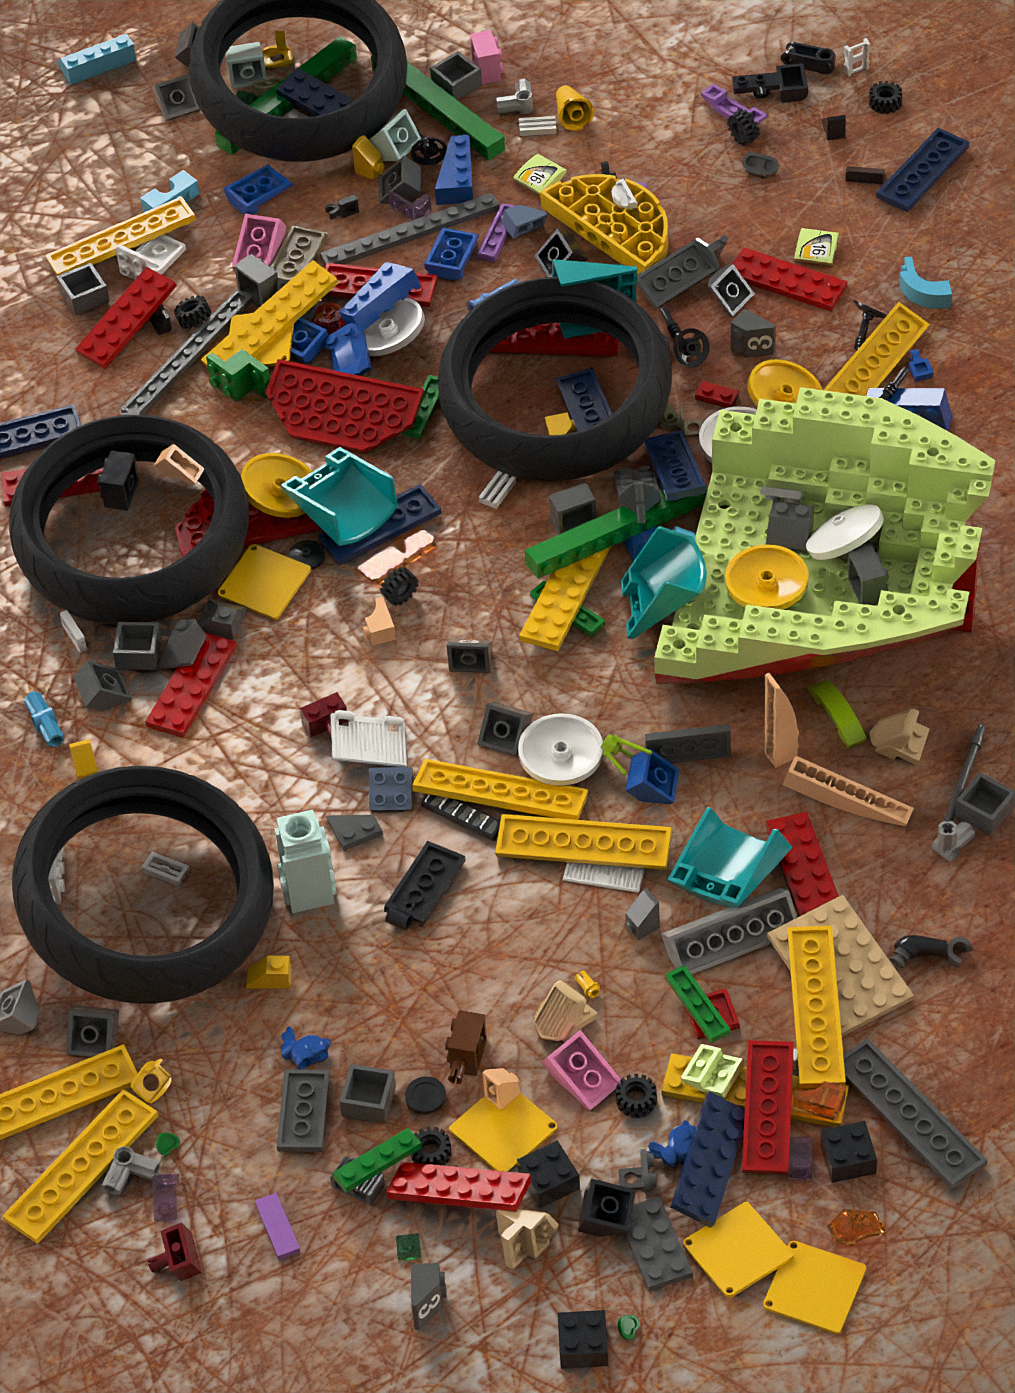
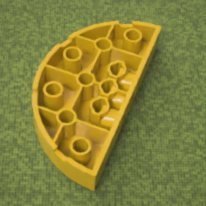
M590 174L571 177L570 181L564 183L559 181L540 192L541 207L621 265L636 266L637 275L666 258L669 246L666 213L661 207L660 201L642 185L625 179L638 204V208L633 209L622 208L613 201L612 190L616 182L620 180L616 179V176Z

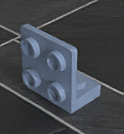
M412 767L369 768V809L371 811L412 809Z

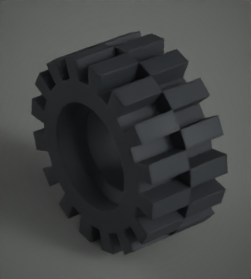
M879 81V85L875 83L869 90V106L871 105V109H874L875 112L880 111V114H883V112L890 114V111L894 113L902 106V88L898 84L894 85L892 81L891 83Z
M743 109L731 115L727 119V125L729 126L728 130L732 132L730 133L731 136H734V140H738L739 145L746 146L759 138L760 133L758 131L760 129L757 127L758 123L754 121L755 118L751 117V113H747V110Z
M199 295L196 297L191 296V299L186 298L184 302L181 301L180 305H177L176 309H174V314L180 326L185 329L187 327L191 329L192 326L198 327L197 324L202 325L203 321H207V317L211 316V309L206 299Z
M399 567L398 570L394 569L393 573L390 572L388 574L389 577H385L383 579L385 582L380 585L381 594L392 605L397 606L398 604L402 605L403 601L407 602V598L413 596L412 593L417 591L416 587L419 585V580L406 567Z
M638 1073L634 1074V1078H631L629 1074L627 1075V1080L622 1078L620 1080L621 1084H617L616 1103L619 1110H623L624 1115L627 1116L630 1113L631 1117L635 1118V1114H638V1118H641L642 1113H645L647 1116L650 1114L649 1109L651 1111L655 1109L657 1089L655 1083H652L651 1078L646 1080V1075L643 1074L639 1078ZM633 1091H641L645 1094V1097L641 1100H631L628 1098V1094Z
M430 1126L426 1127L427 1131L421 1128L419 1129V1134L415 1132L414 1135L420 1140L422 1148L428 1144H436L439 1146V1150L433 1154H426L421 1148L411 1154L412 1161L414 1160V1163L446 1166L445 1162L449 1163L452 1155L448 1134L445 1135V1131L442 1129L439 1132L438 1127H434V1130H431Z

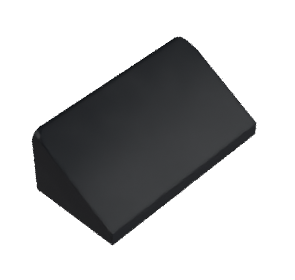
M847 166L845 181L883 184L885 169Z
M161 304L149 318L158 335L170 332L172 329L170 317Z

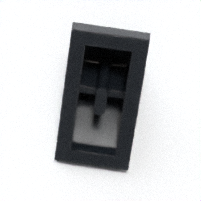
M845 115L821 119L827 140L845 138Z

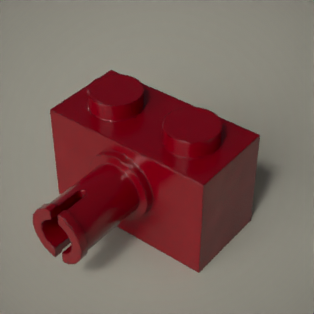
M338 692L300 708L301 723L310 738L325 731L331 737V714L338 710L347 711V707ZM339 719V725L348 722L346 719Z
M182 1222L161 1230L165 1252L147 1259L151 1272L154 1273L159 1269L169 1266L170 1272L180 1281L201 1274L202 1271L192 1232Z

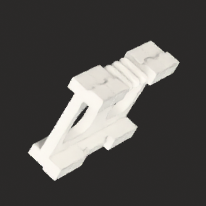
M867 38L855 46H844L845 63L843 64V72L848 77L855 72L869 69L868 52H870V43ZM862 47V52L853 56V51ZM862 60V65L853 69V64Z

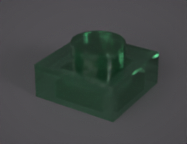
M419 1233L396 1236L398 1261L421 1258Z

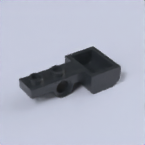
M803 63L776 66V72L732 76L734 94L753 93L756 98L761 99L767 97L770 91L779 90L780 99L783 103L802 101L808 96V85Z

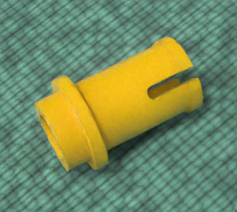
M581 971L583 979L577 974L575 981L584 990L586 997H597L601 991L600 985L594 982L586 971Z

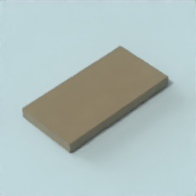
M292 225L270 267L277 271L278 280H291L311 261H315L328 238L327 232Z

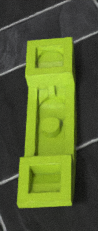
M824 680L808 687V691L817 704H822L837 726L838 735L847 748L867 741L862 726L852 708L831 682Z

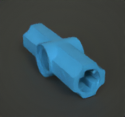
M32 691L28 693L24 698V703L31 714L36 730L41 732L48 747L52 746L55 748L60 746L65 739L57 724L52 708L47 706L40 692Z

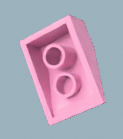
M245 214L232 267L234 268V265L250 254L260 258L270 267L282 245L286 231V225L281 219Z
M581 1030L541 1062L553 1078L589 1111L617 1088L618 1083L621 1084V1078Z

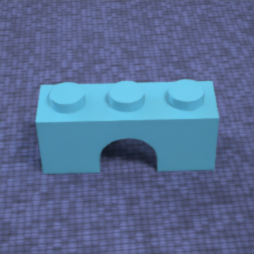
M182 170L169 179L170 192L161 193L154 188L140 198L143 212H147L181 196L187 203L199 195L197 180Z

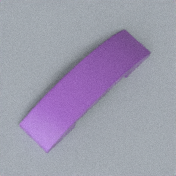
M714 83L701 92L704 100L727 119L741 109L747 110V113L750 112L751 117H754V121L758 124L767 118V114L753 107L749 110L728 98L727 91Z

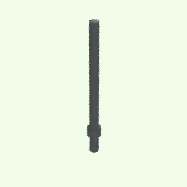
M983 724L977 726L975 735L971 737L969 742L970 749L946 812L945 822L953 821L956 800L964 791L976 754L982 747V738L986 726Z

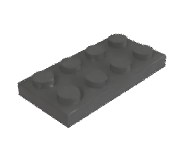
M730 725L695 727L692 729L645 734V748H650L671 764L731 757Z
M285 1069L277 1138L278 1152H323L330 1070Z
M660 1196L634 1204L629 1232L625 1234V1237L648 1291L650 1292L692 1278L693 1272Z

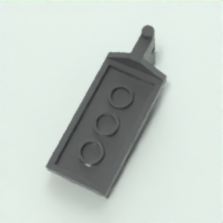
M723 235L710 245L700 238H696L637 275V286L655 310L720 269L716 257L720 256L728 241V237Z
M641 466L634 470L620 468L618 471H614L619 503L637 514L638 523H645V512L660 500L654 468Z

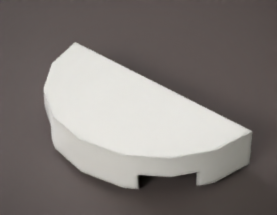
M625 180L617 181L612 190V198L615 204L627 209L638 208L637 201Z

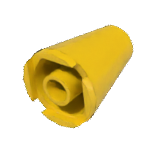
M565 85L557 90L556 101L560 123L567 130L576 131L583 129V126L587 123L589 124L594 117L592 103L570 86Z

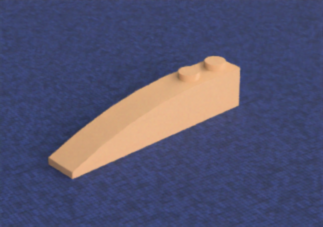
M770 673L765 674V755L774 767L777 768L794 760L795 755H798L799 730L794 710L788 697Z
M796 755L783 782L784 786L824 804L881 822L906 826L914 809Z

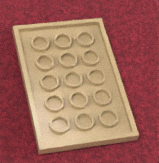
M843 895L767 933V938L790 970L787 927L832 926L842 1037L914 999L911 990Z

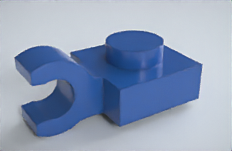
M918 349L911 350L910 354L912 357H909L908 368L914 381L933 378L934 372L928 358L921 359Z

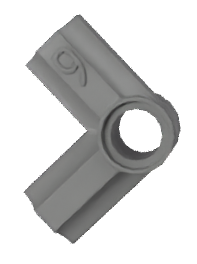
M519 79L515 83L516 95L496 98L499 114L518 111L520 114H529L534 110L530 81Z
M943 821L938 825V837L933 842L932 849L951 862L958 856L961 848L975 837V831L967 822H961L956 825L952 821Z
M119 1147L114 1152V1160L102 1183V1189L110 1194L120 1195L130 1174L153 1181L159 1173L160 1161L134 1153L129 1147ZM123 1159H130L125 1163L120 1162Z

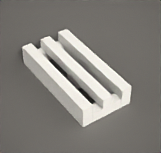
M556 117L519 118L520 136L557 134Z
M498 471L480 494L479 502L497 509L516 484V477L512 476L510 478L509 474L505 473L503 475L502 472ZM505 482H507V484L504 486V488H503V489L501 490V492L499 493L501 487L504 485Z
M67 610L61 612L62 625L78 651L81 653L87 650L85 637Z
M151 852L141 867L143 873L179 887L182 884L181 881L185 880L186 873L189 874L190 872L188 865L155 852ZM152 861H156V862L161 863V864H164V865H159V864L154 863V862H152ZM169 867L174 868V869H176V870H179V871H181V872H177V871H175V870L169 869Z

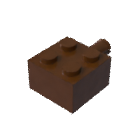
M459 1010L457 1017L452 1019V1035L447 1037L445 1050H448L447 1062L450 1063L451 1069L448 1080L453 1084L456 1078V1084H461L464 1074L477 1076L487 1042L485 1014Z

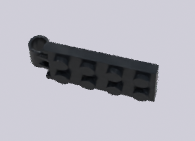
M427 841L384 905V912L387 913L385 922L405 931L410 927L412 920L418 922V926L423 927L465 863V856Z

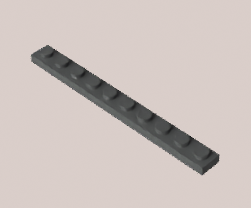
M489 193L321 252L320 257L325 266L327 263L344 265L442 230V228H449L497 211L500 206L494 195Z
M237 289L121 408V412L140 411V415H144L230 326L231 317L241 315L253 302V296Z

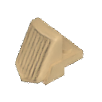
M909 709L880 719L869 732L871 743L876 747L875 752L892 760L898 756L917 765L929 732V728L916 722L919 711Z
M559 980L553 985L545 1001L541 1003L535 1016H533L541 1039L557 1042L562 1040L566 1042L579 1030H582L583 1027L596 1020L598 1012L586 1004L585 997Z
M518 1209L517 1212L503 1210L496 1212L506 1266L513 1270L527 1255L536 1259L550 1245L549 1240L556 1232L558 1223L548 1213Z

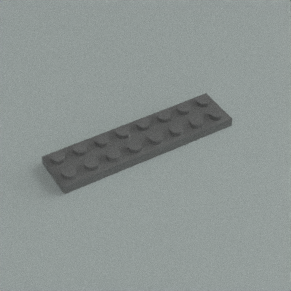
M868 1038L843 1054L845 1080L951 1189H954L987 1165V1159Z

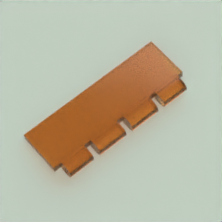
M418 526L357 567V570L372 583L376 581L380 585L385 582L383 580L385 577H389L388 574L390 572L393 573L394 569L398 570L399 567H407L406 563L410 565L422 557V552L426 554L435 548V539Z

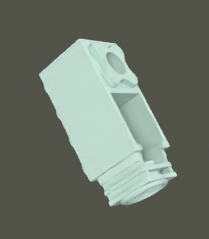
M313 810L278 817V828H275L280 863L277 864L286 906L290 905L292 913L334 904L333 895H336L337 891L332 870L331 852L324 826H319L318 819H315Z

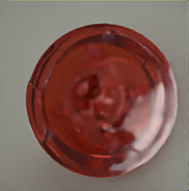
M324 303L315 310L312 323L326 329L329 336L345 326L339 313L342 308L335 303Z

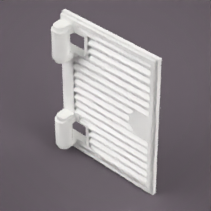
M342 710L331 714L332 760L407 767L405 722L402 717L386 716L384 719L355 716V713ZM339 719L348 720V726L339 725ZM388 724L397 725V732L388 731Z
M567 862L562 881L639 893L645 868Z

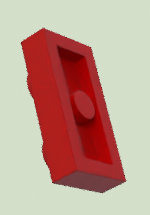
M705 381L701 382L695 393V400L724 408L733 407L739 397L738 390Z

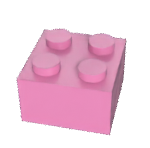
M491 30L470 34L472 62L481 69L482 85L501 81V73L504 71L500 59H503L501 48H497V37H493Z

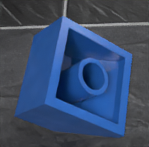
M651 750V755L640 752L631 757L626 792L642 802L674 803L679 768L653 750Z

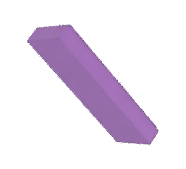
M277 1193L255 1200L256 1207L278 1260L299 1253L300 1247Z

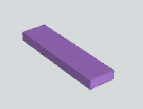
M501 204L477 253V259L496 262L509 235V232L501 223L504 210L509 207H515L514 205Z

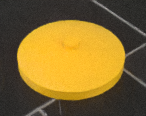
M777 359L759 363L752 370L747 382L748 393L757 407L760 399L796 404L800 387L823 390L819 381L808 370L793 362Z
M280 453L260 454L245 464L241 473V479L245 486L248 502L255 508L266 514L282 518L298 517L305 514L281 489L280 485L294 476L302 479L313 472L306 464L294 457Z
M757 545L739 552L731 559L725 572V585L731 598L745 608L747 604L783 610L797 603L805 594L808 587V569L803 559L790 549L777 545Z

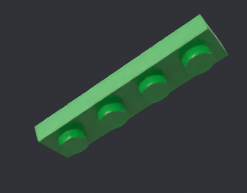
M428 375L422 387L425 394L414 426L403 432V436L422 439L440 401L438 377Z
M543 580L530 592V597L535 601L538 600L546 581ZM581 605L572 625L593 637L605 626V620Z
M685 965L665 974L666 981L711 1044L730 1035L729 1026Z
M407 1128L334 1171L333 1178L347 1193L422 1148V1144L413 1132Z

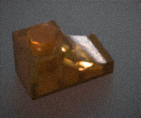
M823 1081V1084L814 1090H796L793 1109L838 1121L845 1101L846 1087L835 1082Z
M843 1209L827 1225L834 1242L837 1245L853 1246L858 1241L871 1236H880L885 1231L875 1211Z

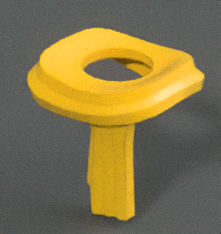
M275 30L274 38L277 46L265 47L262 50L265 68L285 67L293 62L292 50L286 46L284 30ZM280 54L284 56L283 60L271 61L274 55Z
M161 1058L145 1063L131 1082L133 1091L149 1104L157 1101L166 1092L171 1083L170 1074L160 1066V1063L163 1061ZM147 1074H153L158 1079L159 1084L155 1091H148L143 1085V1079Z

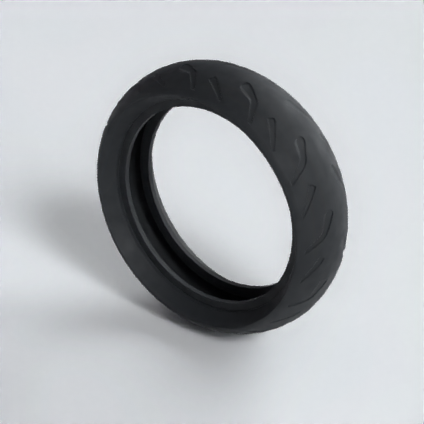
M220 0L201 22L191 47L189 59V77L192 91L198 106L209 123L227 140L248 152L265 158L288 162H310L335 157L352 150L353 144L359 137L364 135L369 140L389 121L402 97L407 76V57L399 30L391 16L375 0ZM305 17L330 21L351 31L368 47L377 67L367 88L346 106L320 116L287 118L261 112L241 101L224 82L220 73V66L230 46L250 29L272 20Z
M544 277L523 281L506 287L477 304L460 321L449 337V341L442 354L438 374V392L441 408L448 425L460 443L472 455L488 466L514 477L535 481L579 479L602 472L626 459L648 439L649 435L658 426L668 404L672 383V366L667 344L652 317L630 297L607 285L590 281L562 287L558 277ZM548 323H575L599 329L617 339L635 359L639 368V374L628 399L615 413L600 423L569 434L533 435L510 429L495 421L483 411L473 397L471 389L474 375L489 351L505 338L526 328Z
M120 415L103 418L65 433L47 446L32 461L19 481L12 499L9 516L11 546L24 576L36 591L58 608L67 610L70 614L83 619L108 624L155 621L179 613L198 603L219 586L229 574L239 558L246 539L249 522L248 498L241 476L232 460L219 445L215 444L212 439L200 431L175 420L158 416ZM175 444L204 468L198 482L209 492L215 504L211 523L202 539L189 553L165 568L134 577L97 576L78 570L64 562L52 551L44 539L49 513L58 498L73 483L87 474L103 468L104 461L109 457L111 451L134 454L136 461L156 462L163 450Z
M128 766L108 769L84 777L70 784L45 803L30 822L19 843L13 865L12 893L16 914L27 939L39 957L58 975L70 981L73 985L106 999L125 1003L156 1004L171 1002L201 993L223 981L243 964L255 949L268 923L273 905L274 881L271 860L263 837L248 814L227 794L196 776L178 770L154 766ZM124 814L165 816L195 828L220 849L235 877L237 900L224 923L212 935L192 947L156 956L125 954L94 943L78 932L65 919L57 907L50 889L48 876L53 862L60 850L73 836L98 821Z

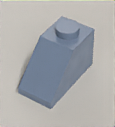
M517 205L504 210L501 223L514 239L544 227L547 213L524 205Z

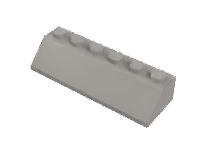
M779 888L742 902L738 907H729L661 933L667 954L674 967L677 969L685 965L692 975L771 944L767 938V933L796 919L797 915L789 891Z

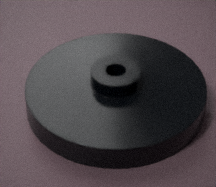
M303 540L295 543L290 548L289 558L309 565L311 570L324 562L325 551L320 543L313 540Z
M428 1076L419 1077L407 1086L405 1091L406 1103L411 1110L420 1114L436 1112L445 1103V1087L436 1078Z

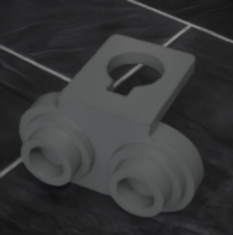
M749 152L744 155L742 160L745 168L744 171L767 178V175L775 174L779 169V163L776 158L760 153Z
M640 1149L641 1167L619 1169L620 1186L631 1189H644L645 1193L650 1192L652 1187H656V1175L648 1171L650 1167H654L653 1153H649L646 1149ZM628 1174L641 1177V1179L633 1184L626 1183L624 1180Z

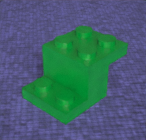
M241 349L226 361H223L212 352L206 356L209 382L214 388L221 390L226 397H230L237 402L254 390L257 394H261L266 399L268 398L266 390L270 382L269 369L246 351Z

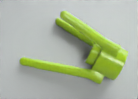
M609 734L600 747L604 750L602 754L623 775H627V772L612 754L616 756L620 751L630 758L634 754L622 748V744L649 755L652 754L651 750L621 739L615 734L614 736Z

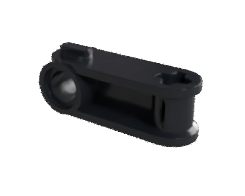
M789 42L786 45V51L782 53L780 58L785 65L803 63L806 70L829 74L834 71L836 54L829 48Z

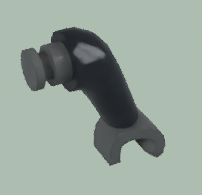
M906 935L898 939L894 944L896 949L894 952L895 956H891L890 961L894 965L903 968L905 966L904 961L907 962L909 958L914 959L919 955L944 956L946 954L948 961L959 968L962 959L953 952L955 950L971 952L974 948L970 941L963 937H956L948 944L946 940L919 935Z

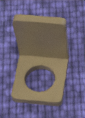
M679 406L680 416H676L677 428L680 427L684 437L699 436L700 428L703 424L702 419L684 420L683 406ZM690 425H697L699 429L697 431H690L688 427Z

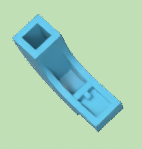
M904 257V265H901L899 286L902 293L910 301L923 307L933 309L951 308L952 292L949 280L931 282L920 278L915 271L912 257Z

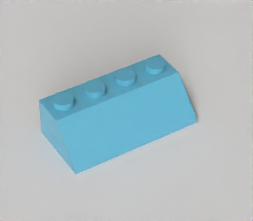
M125 34L60 58L57 61V65L70 85L136 61L134 44L128 35Z

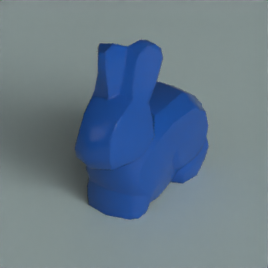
M290 1026L281 1035L284 1042L281 1055L285 1060L292 1059L298 1070H305V1067L315 1062L320 1063L328 1059V1048L331 1045L329 1038L322 1039L317 1035L307 1034L297 1041L294 1030Z
M684 1120L681 1125L675 1127L670 1132L668 1146L663 1147L661 1144L652 1141L648 1145V1152L653 1153L655 1159H661L665 1165L671 1168L675 1167L678 1161L685 1162L695 1126L690 1125L688 1121Z

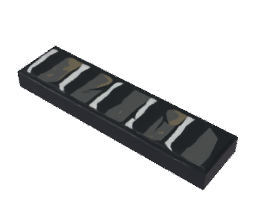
M427 794L421 802L423 808L487 839L494 841L498 836L501 820L460 800Z

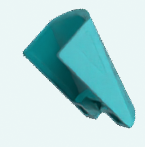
M553 259L552 277H558L562 287L595 281L620 291L637 303L636 284H638L636 266ZM559 323L564 339L603 332L586 325Z
M339 447L326 455V463L302 479L294 476L280 486L340 546L355 543L375 532L398 507L394 478L391 475Z
M658 526L621 579L622 595L630 598L632 614L626 623L628 639L632 640L702 592L707 578L706 564L692 536Z
M707 807L667 880L702 900L723 907L735 908L741 905L793 847L777 829H773L768 840L764 841L726 825L712 808Z

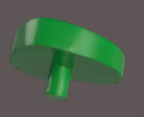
M169 1132L160 1133L156 1140L157 1151L164 1156L169 1155L172 1149L180 1145L179 1138Z
M634 1315L620 1317L618 1319L620 1336L625 1340L634 1338L635 1331L640 1327L639 1319Z

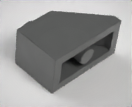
M647 888L642 890L625 913L626 923L624 925L629 934H633L640 940L660 928L659 902Z

